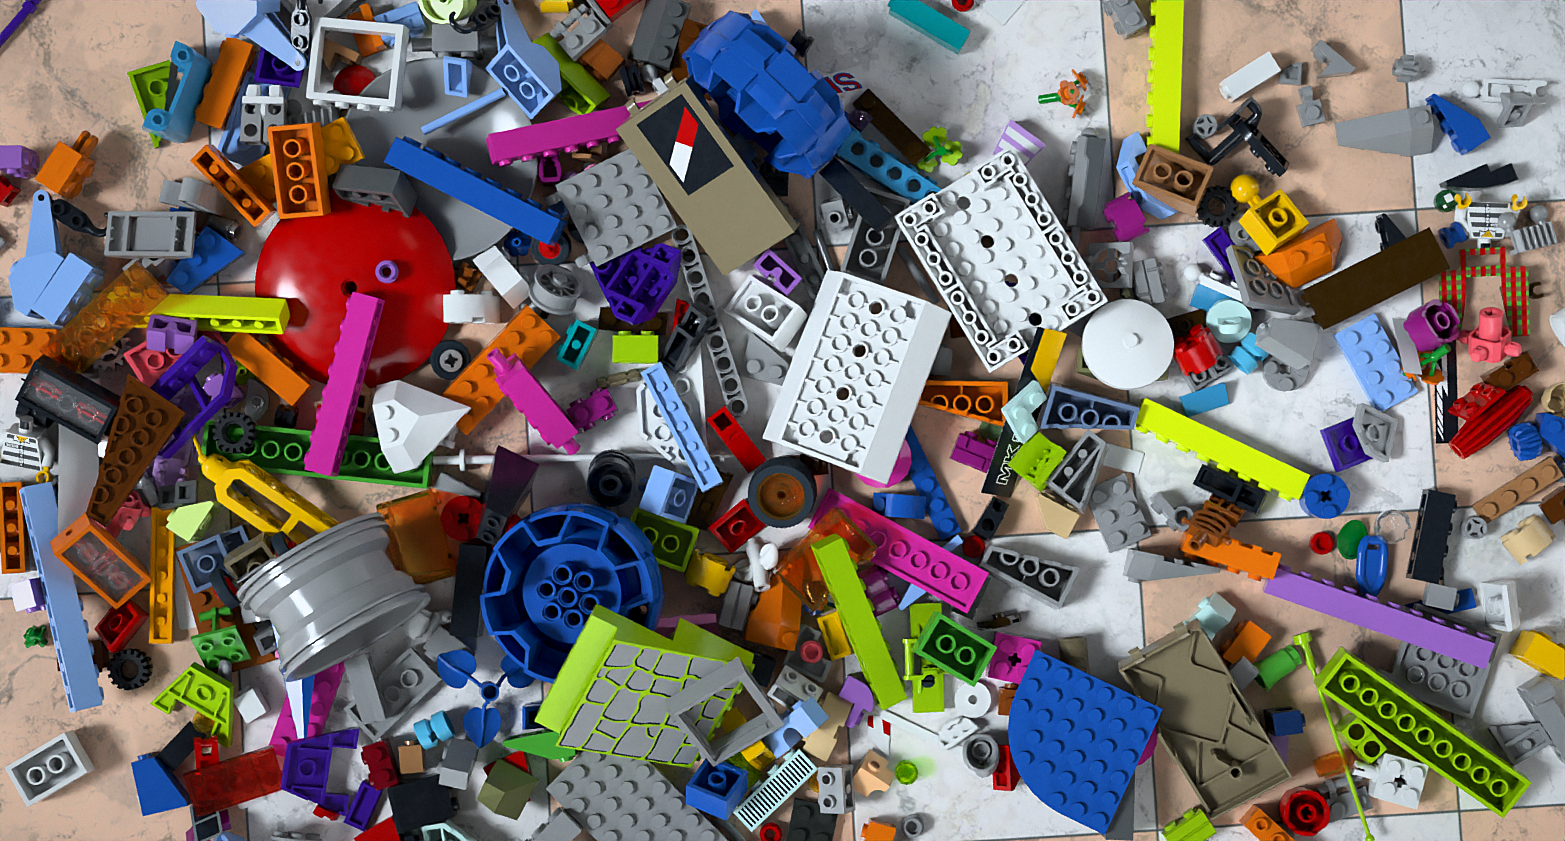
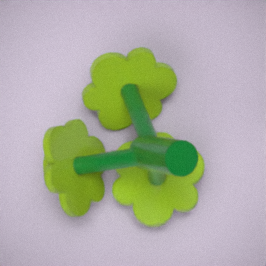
M931 127L929 131H925L922 134L924 143L928 147L935 148V151L931 150V153L917 165V168L924 170L926 173L933 172L934 167L937 166V161L935 160L937 155L942 156L941 160L943 163L955 166L958 163V159L963 157L961 151L962 144L958 141L947 140V131L944 127Z

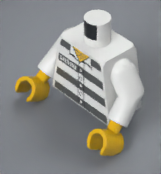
M1465 193V198L1461 200V196L1456 194L1454 199L1458 204L1455 207L1454 222L1456 221L1462 226L1466 234V240L1477 241V248H1491V241L1501 240L1505 236L1504 234H1506L1505 230L1501 229L1498 225L1499 216L1505 212H1510L1515 215L1517 220L1520 209L1525 208L1527 205V199L1523 196L1521 202H1516L1518 196L1514 194L1511 197L1513 205L1510 206V203L1472 202L1468 193Z
M21 416L19 423H14L9 429H5L0 434V463L39 471L35 477L38 483H42L44 475H46V482H52L54 477L50 469H53L56 449L47 437L46 430L33 426L34 419L32 416Z

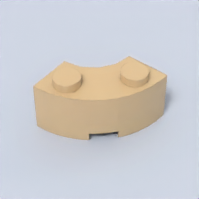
M830 692L827 693L824 700L820 698L818 702L829 718L807 737H802V741H805L802 751L826 762L853 705L850 701Z

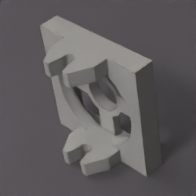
M1133 242L1089 243L1088 255H1085L1082 260L1086 263L1100 289L1132 288ZM1108 249V257L1103 262L1096 263L1099 254ZM1116 249L1122 253L1119 260L1115 258ZM1113 259L1117 266L1113 272H1109L1106 269V264L1109 260ZM1096 270H1103L1107 274V282L1098 277ZM1120 271L1122 275L1115 281V274Z

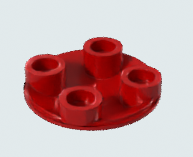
M347 66L336 75L333 90L339 91L342 95L358 96L376 77L371 70L364 66Z

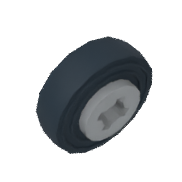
M445 340L438 343L433 348L430 356V364L433 371L440 378L446 380H454L471 362L468 348L456 340Z

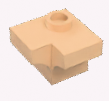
M869 749L853 773L854 789L865 797H868L874 790L886 792L895 775L894 772L886 768L888 760Z

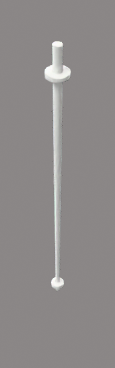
M724 448L720 449V453H709L711 458H720V462H724V457H733L732 453H724ZM460 449V454L456 456H433V465L460 464V471H466V464H492L494 455H466V450ZM597 454L521 456L533 462L592 461ZM627 454L631 460L667 459L662 454Z

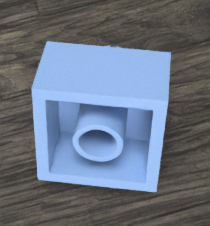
M654 465L650 478L643 477L639 481L646 484V486L638 484L639 491L644 492L639 508L685 524L699 487L696 479Z

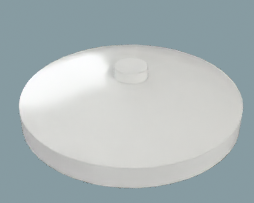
M1122 299L1102 306L1089 319L1082 335V353L1089 370L1101 382L1117 389L1135 390L1152 384L1166 371L1173 356L1174 339L1167 320L1154 307L1138 300Z

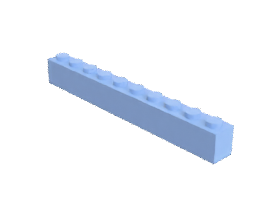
M52 482L25 486L19 490L70 713L103 705L104 691L101 686L99 687L97 681L99 670L97 665L93 664L92 659L94 648L92 643L88 642L86 634L89 633V626L87 621L83 620L81 611L84 610V605L81 597L78 598L76 590L79 588L76 575L73 576L72 570L53 554L50 541L58 535L57 489L52 487Z

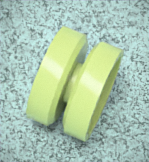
M418 0L424 15L432 22L439 24L449 23V14L452 11L456 12L454 16L455 21L465 20L473 13L477 5V0Z

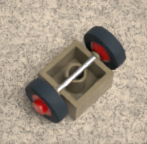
M283 531L271 537L272 544L263 532L226 554L223 565L233 577L232 579L221 568L209 575L215 595L228 608L232 609L242 603L237 598L238 586L241 588L259 570L297 546Z

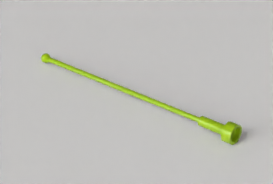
M1310 631L1292 636L1294 644L1300 645L1307 668L1311 670L1315 680L1317 677L1315 668L1317 666L1309 642L1312 641ZM1317 688L1366 833L1365 840L1375 841L1374 836L1370 833L1324 694Z

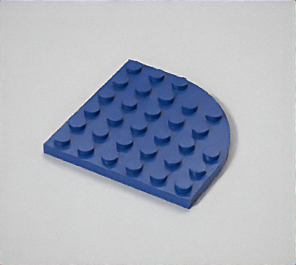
M1036 649L1015 693L1009 713L1008 739L1013 761L1025 784L1044 804L1056 812L1105 835L1163 708Z

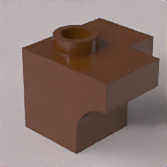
M1559 486L1541 499L1543 502L1538 505L1550 524H1555L1560 520L1565 524V486Z

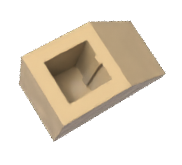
M1046 492L1043 495L1037 494L1035 499L1044 528L1064 539H1068L1080 516L1075 513L1076 508L1067 503H1064L1063 506L1056 503L1055 500L1057 498Z

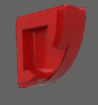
M319 804L313 811L314 815L320 818L325 816L330 821H337L340 816L337 812L321 807Z

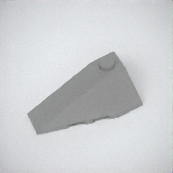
M1430 105L1334 124L1338 146L1361 150L1367 149L1386 154L1392 153L1405 157L1429 154L1432 151L1434 124Z
M1128 549L1123 576H1127L1129 582L1141 584L1142 580L1152 581L1220 573L1221 568Z

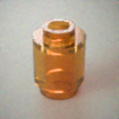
M1338 750L1318 756L1316 760H1313L1318 778H1329L1345 773L1346 766L1349 767L1345 753L1342 756Z

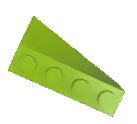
M548 32L532 41L534 44L544 46L559 63L562 90L556 96L563 100L565 106L578 115L597 112L603 108L611 95L577 61L574 62Z

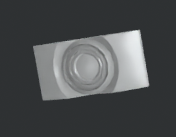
M108 211L104 256L124 259L160 258L175 260L192 258L197 213Z

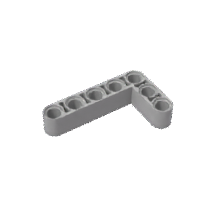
M183 177L182 183L163 180L158 202L176 207L182 206L190 210L222 217L227 198L218 189L203 181Z

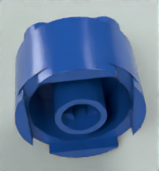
M1315 474L1309 477L1299 498V504L1301 509L1313 518H1335L1346 509L1349 503L1350 491L1345 482L1334 474ZM1321 492H1326V500H1321L1323 497L1320 494Z

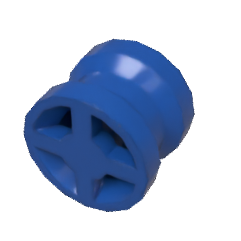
M1456 221L1451 223L1450 227H1443L1438 230L1439 237L1447 249L1453 248L1456 243L1466 241V234L1462 226Z

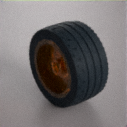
M779 456L767 460L756 469L748 486V502L752 512L761 522L776 528H790L805 520L811 513L817 497V484L813 473L807 465L792 457Z

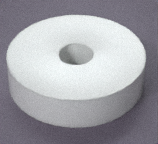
M977 682L975 687L963 683L955 692L954 702L962 715L969 718H977L988 711L991 704V695L988 689L980 682ZM971 695L976 696L977 700L975 703H969L968 699Z

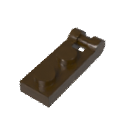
M717 466L716 468L723 480L721 487L715 486L704 493L701 491L686 521L706 532L734 476L729 472L726 474L720 471V468Z

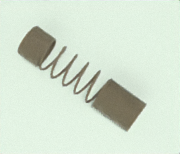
M1086 637L1059 638V659L1089 674Z

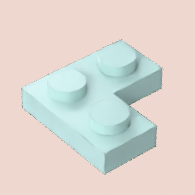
M1034 380L1001 408L1017 440L1023 444L1039 430L1031 413L1047 399L1039 382Z

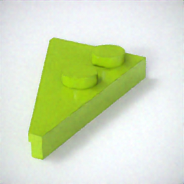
M170 60L127 72L144 120L152 109L159 108L165 110L171 66ZM149 133L154 149L160 147L161 137Z

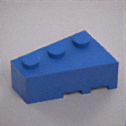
M205 226L194 241L193 257L181 259L166 281L182 293L190 295L247 253L209 226Z
M1548 413L1536 414L1533 426L1540 433L1541 444L1565 459V419Z

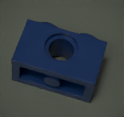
M1292 706L1263 709L1265 727L1268 733L1276 737L1303 733L1306 721L1304 714L1299 709Z

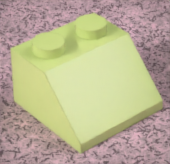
M208 501L179 507L169 514L167 518L169 522L166 528L188 542L201 541L224 505L218 501Z

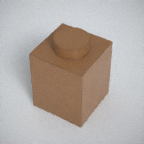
M418 739L404 740V744L398 747L401 774L418 773L427 770L426 752L422 745L418 743Z

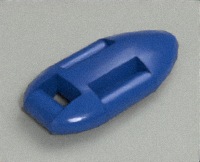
M1366 535L1358 545L1355 575L1357 585L1364 597L1366 593L1377 596L1387 579L1389 549L1388 543L1382 536ZM1368 544L1378 545V549H1367Z

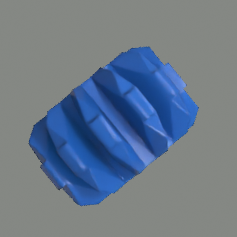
M1523 422L1509 428L1507 435L1509 438L1508 443L1515 457L1520 461H1527L1541 455L1543 450L1542 440L1540 439V433L1537 432V428L1532 423Z

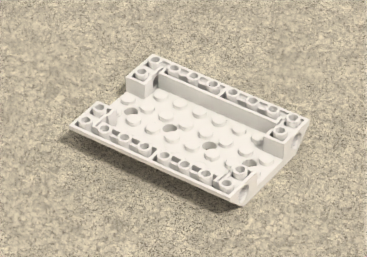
M1012 145L972 169V172L936 194L928 195L894 216L989 373L1030 350L1037 326L1029 323V316L1031 314L1037 313L1041 316L1042 321L1038 327L1060 332L1108 302ZM963 197L970 201V207L965 210L960 209L957 205V201ZM983 237H992L994 245L991 248H984L981 244ZM1007 275H1015L1018 279L1017 285L1014 287L1007 286L1005 277Z
M827 270L762 438L887 485L952 313L925 300L843 272ZM875 303H881L882 311L876 315L872 314L871 307ZM861 345L865 346V355L856 357L855 349ZM843 388L849 390V397L846 400H840L838 397L839 391ZM826 431H831L833 434V439L829 443H823L822 435Z

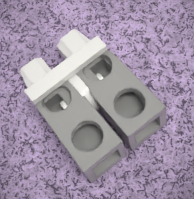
M248 85L246 96H242L240 142L244 145L265 146L266 144L269 146L267 127L287 124L288 101L284 98V91L281 85H270L269 96H262V87L260 85Z

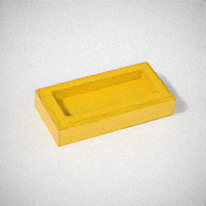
M838 611L818 617L817 621L831 661L853 654Z

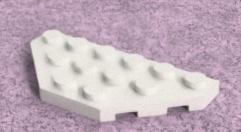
M700 342L678 373L675 374L665 365L663 366L709 453L702 342ZM646 382L642 383L636 390L639 435L686 476H694Z

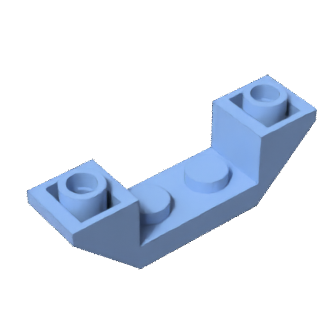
M1137 131L1123 139L1116 168L1128 192L1131 193L1132 200L1135 199L1140 210L1164 220L1178 211L1132 184L1140 166L1136 158L1147 151L1145 142Z

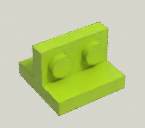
M1037 431L1021 446L1008 463V466L1035 489L1042 492L1047 486V480L1067 456V452Z

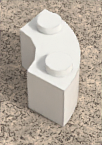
M494 244L478 255L473 262L501 296L515 309L529 297L528 289L532 281L524 272L520 274L509 262L511 256L503 247L499 250Z
M451 290V295H443L445 323L500 324V297L493 296L492 291H480L479 295L464 294V290Z

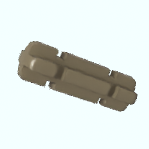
M635 368L627 373L624 371L608 375L607 378L605 376L597 378V388L601 387L604 390L608 389L609 386L612 388L629 383L628 381H639L640 373Z

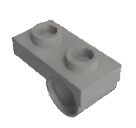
M1154 493L1149 498L1152 501L1150 505L1158 515L1162 513L1168 519L1165 523L1172 531L1175 532L1177 530L1183 533L1189 527V524H1183L1177 520V513L1180 510H1184L1187 518L1191 520L1194 514L1190 508L1186 506L1173 508L1160 493Z

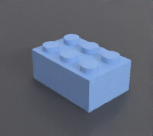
M70 252L31 309L55 325L63 327L72 326L78 320V313L81 308L87 306L91 301V294L94 289L99 288L104 282L105 277L103 276L106 271L87 258Z

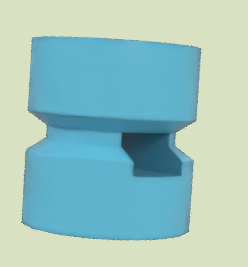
M1249 332L1241 340V346H1236L1227 355L1230 361L1247 375L1258 366L1257 361H1263L1269 355L1268 352L1255 345L1257 335Z
M444 710L431 715L430 720L424 718L413 725L416 736L425 750L438 745L439 740L444 742L456 735L451 720Z

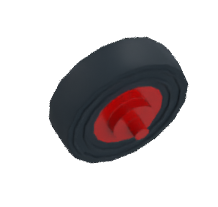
M562 231L555 246L547 245L532 237L530 244L531 253L541 265H560L570 255L571 240L564 231Z

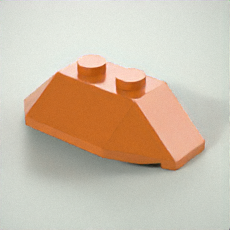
M1333 218L1299 234L1268 256L1261 252L1253 256V258L1261 266L1265 264L1277 276L1276 280L1281 285H1288L1291 289H1295L1334 270L1343 238L1336 219Z

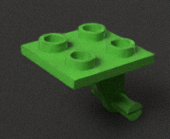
M227 606L221 608L212 607L209 611L198 613L200 622L212 619V631L191 636V641L207 669L219 667V663L223 659L230 661L231 664L251 659V655L237 626L234 625L221 629L220 617L233 614L232 609Z

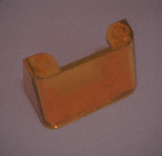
M435 488L376 505L377 512L383 515L385 522L389 525V531L386 533L390 539L388 549L393 566L396 571H402L409 575L416 585L422 584L425 586L456 576L458 556L455 557L451 553L446 533L441 525L439 505L443 504L439 491L435 492Z
M836 505L772 569V572L813 613L816 610H822L829 602L827 600L829 590L810 545L835 533L846 539L850 547L848 554L850 558L855 560L856 564L864 560L869 562L877 553L875 550L878 546Z

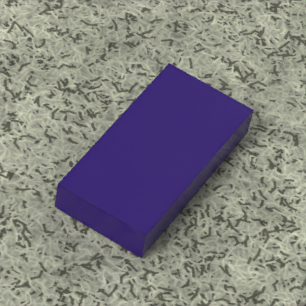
M363 780L344 823L365 831L384 789L376 791L375 786L372 787L370 782Z

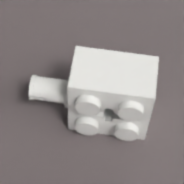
M1387 752L1382 753L1375 760L1373 766L1357 760L1354 761L1353 766L1361 768V770L1352 768L1351 774L1370 779L1367 787L1368 795L1417 810L1429 766L1422 762ZM1395 777H1400V781L1394 782Z

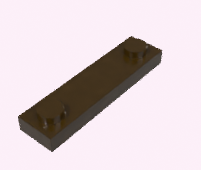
M869 88L852 103L853 107L914 167L931 153V149Z

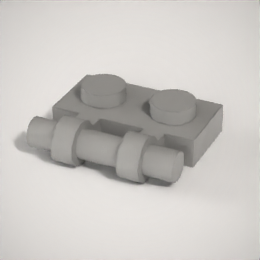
M583 3L569 11L571 14L562 22L558 21L554 25L555 28L549 32L554 39L561 34L564 36L558 44L574 62L608 32L592 13L586 19L582 16L588 11V8ZM575 21H578L579 25L569 32L567 29Z
M1343 774L1342 778L1333 781L1329 779L1324 781V784L1316 786L1320 795L1328 793L1329 798H1326L1325 801L1330 808L1329 823L1359 813L1346 774ZM1351 774L1354 786L1355 782L1363 780L1361 776ZM1347 786L1348 791L1340 794L1336 793V789ZM1355 786L1363 811L1372 809L1366 787L1360 786L1356 788Z

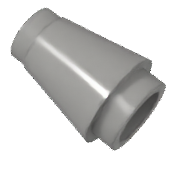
M212 214L207 221V226L228 241L238 240L243 231V225L235 219Z

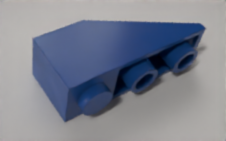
M1432 94L1425 99L1426 105L1431 107L1432 115L1435 114L1439 120L1440 129L1443 133L1448 134L1452 140L1451 146L1461 156L1491 138L1480 120L1436 94Z

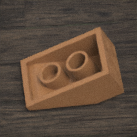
M1149 144L1132 184L1169 207L1195 217L1212 178L1214 167Z

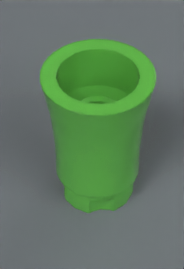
M1291 645L1279 649L1270 656L1253 663L1260 671L1254 679L1264 691L1268 692L1277 682L1302 664L1300 655Z

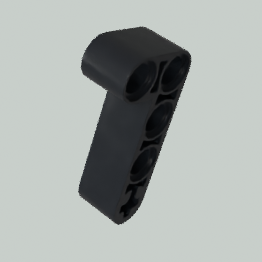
M835 157L819 172L878 234L895 219Z

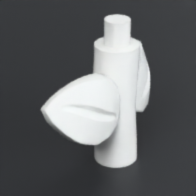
M750 538L747 540L748 547L746 548L748 558L734 564L736 570L733 578L742 583L754 581L755 591L763 592L771 587L768 570L776 567L778 563V549L773 542L767 543L762 548L761 545L757 544L756 538Z

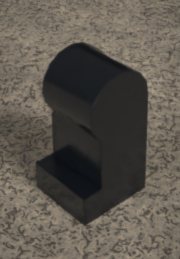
M993 495L970 532L987 542L990 541L1003 520L1009 504Z

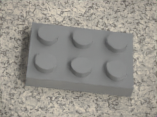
M1125 473L1094 486L1088 505L1109 553L1152 535Z

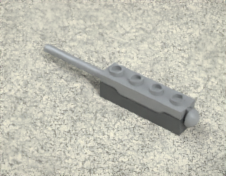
M1091 127L1085 128L1081 132V136L1079 135L1076 141H1072L1070 154L1074 155L1073 163H1069L1067 175L1071 177L1070 186L1067 185L1065 189V199H1068L1067 208H1063L1062 221H1065L1066 228L1071 229L1070 240L1077 252L1080 231H1092L1095 226L1106 139L1098 138L1097 131Z

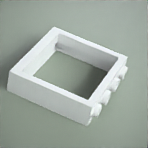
M315 17L306 98L313 101V105H320L322 107H327V103L335 104V107L349 109V105L357 106L358 110L371 111V107L379 108L380 112L393 113V109L401 110L410 29L400 24ZM325 30L395 37L389 99L319 93Z

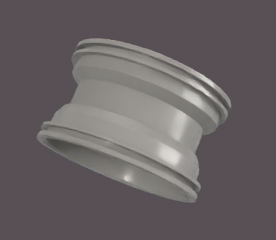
M375 512L358 516L306 540L259 570L238 590L237 598L242 602L243 608L245 610H252L256 617L269 618L280 637L277 641L278 655L282 661L279 665V671L284 673L283 678L286 682H295L315 675L364 650L413 618L431 601L429 593L425 592L426 588L424 585H416L409 575L402 571H396L385 553L390 543L387 535L389 525L385 522V518L381 513Z

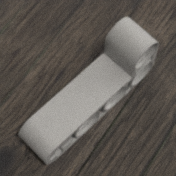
M1535 676L1517 687V691L1536 723L1542 725L1553 742L1550 746L1562 763H1565V716L1553 698L1556 695V691L1552 684L1544 677Z

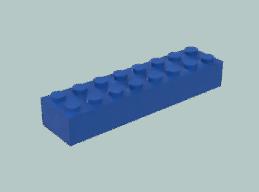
M404 136L403 139L395 138L384 160L385 163L547 245H556L567 223L562 220V214L549 208L546 211L541 209L543 205L535 200L527 198L525 201L521 199L523 194L507 187L505 190L501 189L503 184L491 178L481 179V173L468 167L462 169L460 162L446 156L444 159L440 158L442 153L426 146L424 149L420 148L422 143L410 137Z

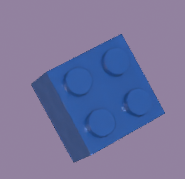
M705 758L686 785V804L727 821L748 790V771L726 762H721L713 767L708 759Z

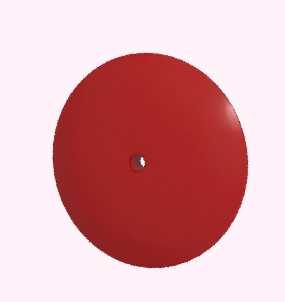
M329 189L331 213L323 216L280 219L272 229L261 250L257 263L255 297L286 299L290 318L284 334H267L278 353L282 357L289 359L294 364L293 367L296 370L304 372L311 379L323 384H328V369L334 361V347L340 339V325L347 313L346 302L349 296L352 295L348 290L349 284L354 282L357 285L356 293L384 300V307L363 381L368 388H374L380 384L399 380L413 372L431 356L433 348L441 342L449 326V323L444 322L443 295H451L450 291L456 290L455 272L452 259L442 236L433 223L415 206L410 218L402 215L403 212L394 209H390L389 212L382 211L383 206L370 203L368 207L342 200L334 189ZM389 260L397 265L399 274L394 282L383 283L378 280L375 270L380 262ZM390 268L384 269V276L391 275Z

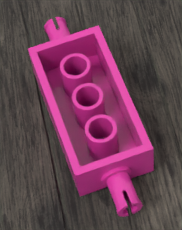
M498 348L490 351L487 359L495 366L493 369L497 375L495 381L504 395L510 397L516 409L526 416L529 424L538 430L548 446L551 443L556 449L563 446L569 455L575 454L580 449V445L573 438L578 431L569 416L516 353H513L506 359Z

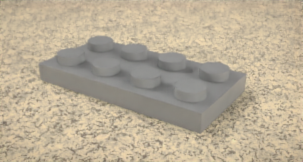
M411 646L378 676L389 718L363 725L355 699L344 710L376 742L434 688L442 678Z

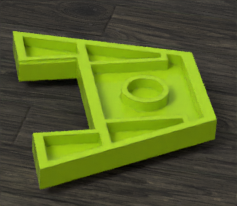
M192 663L150 703L161 711L171 714L177 701H181L216 721L210 736L218 735L219 744L227 749L232 745L234 684L200 664Z

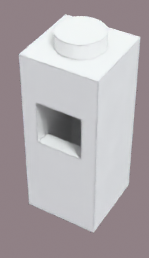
M1267 52L1224 79L1219 84L1221 86L1220 92L1226 100L1229 99L1232 103L1276 75L1281 69L1270 52Z

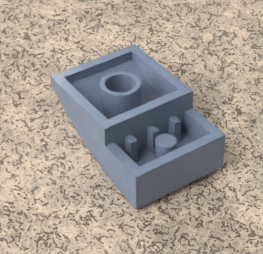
M240 525L176 552L194 594L212 587L209 575L217 569H223L231 579L233 578L223 565L224 557L251 540L246 525Z

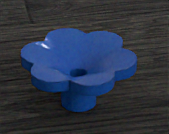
M510 231L508 239L504 241V247L509 250V254L512 257H517L518 255L526 256L532 240L521 231Z

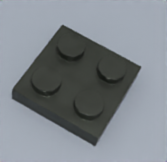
M795 798L786 841H833L838 814L820 813L819 803Z

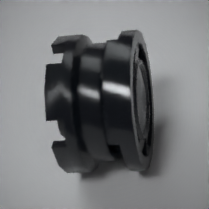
M632 62L627 67L625 65L619 66L627 96H633L635 92H639V94L644 93L645 90L637 63ZM635 73L638 79V83H636V79L634 76Z

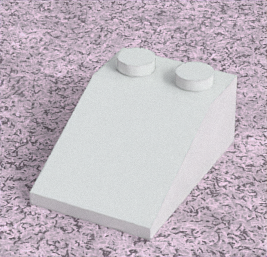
M751 275L748 276L723 310L781 352H783L808 318V315L799 305Z
M1515 580L1482 582L1481 591L1486 628L1507 632L1518 628L1522 619V611L1517 603L1519 588L1515 584Z

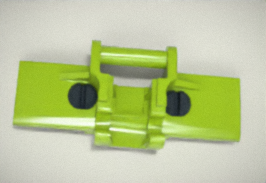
M941 603L910 604V638L902 639V643L905 644V675H903V680H912L913 713L944 712L943 674L949 673L920 656V673L914 674V652L911 651L933 611L942 614Z

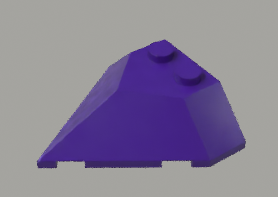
M660 243L654 244L652 248H634L597 267L594 261L589 264L615 317L636 325L653 319L676 285L682 252L669 245Z

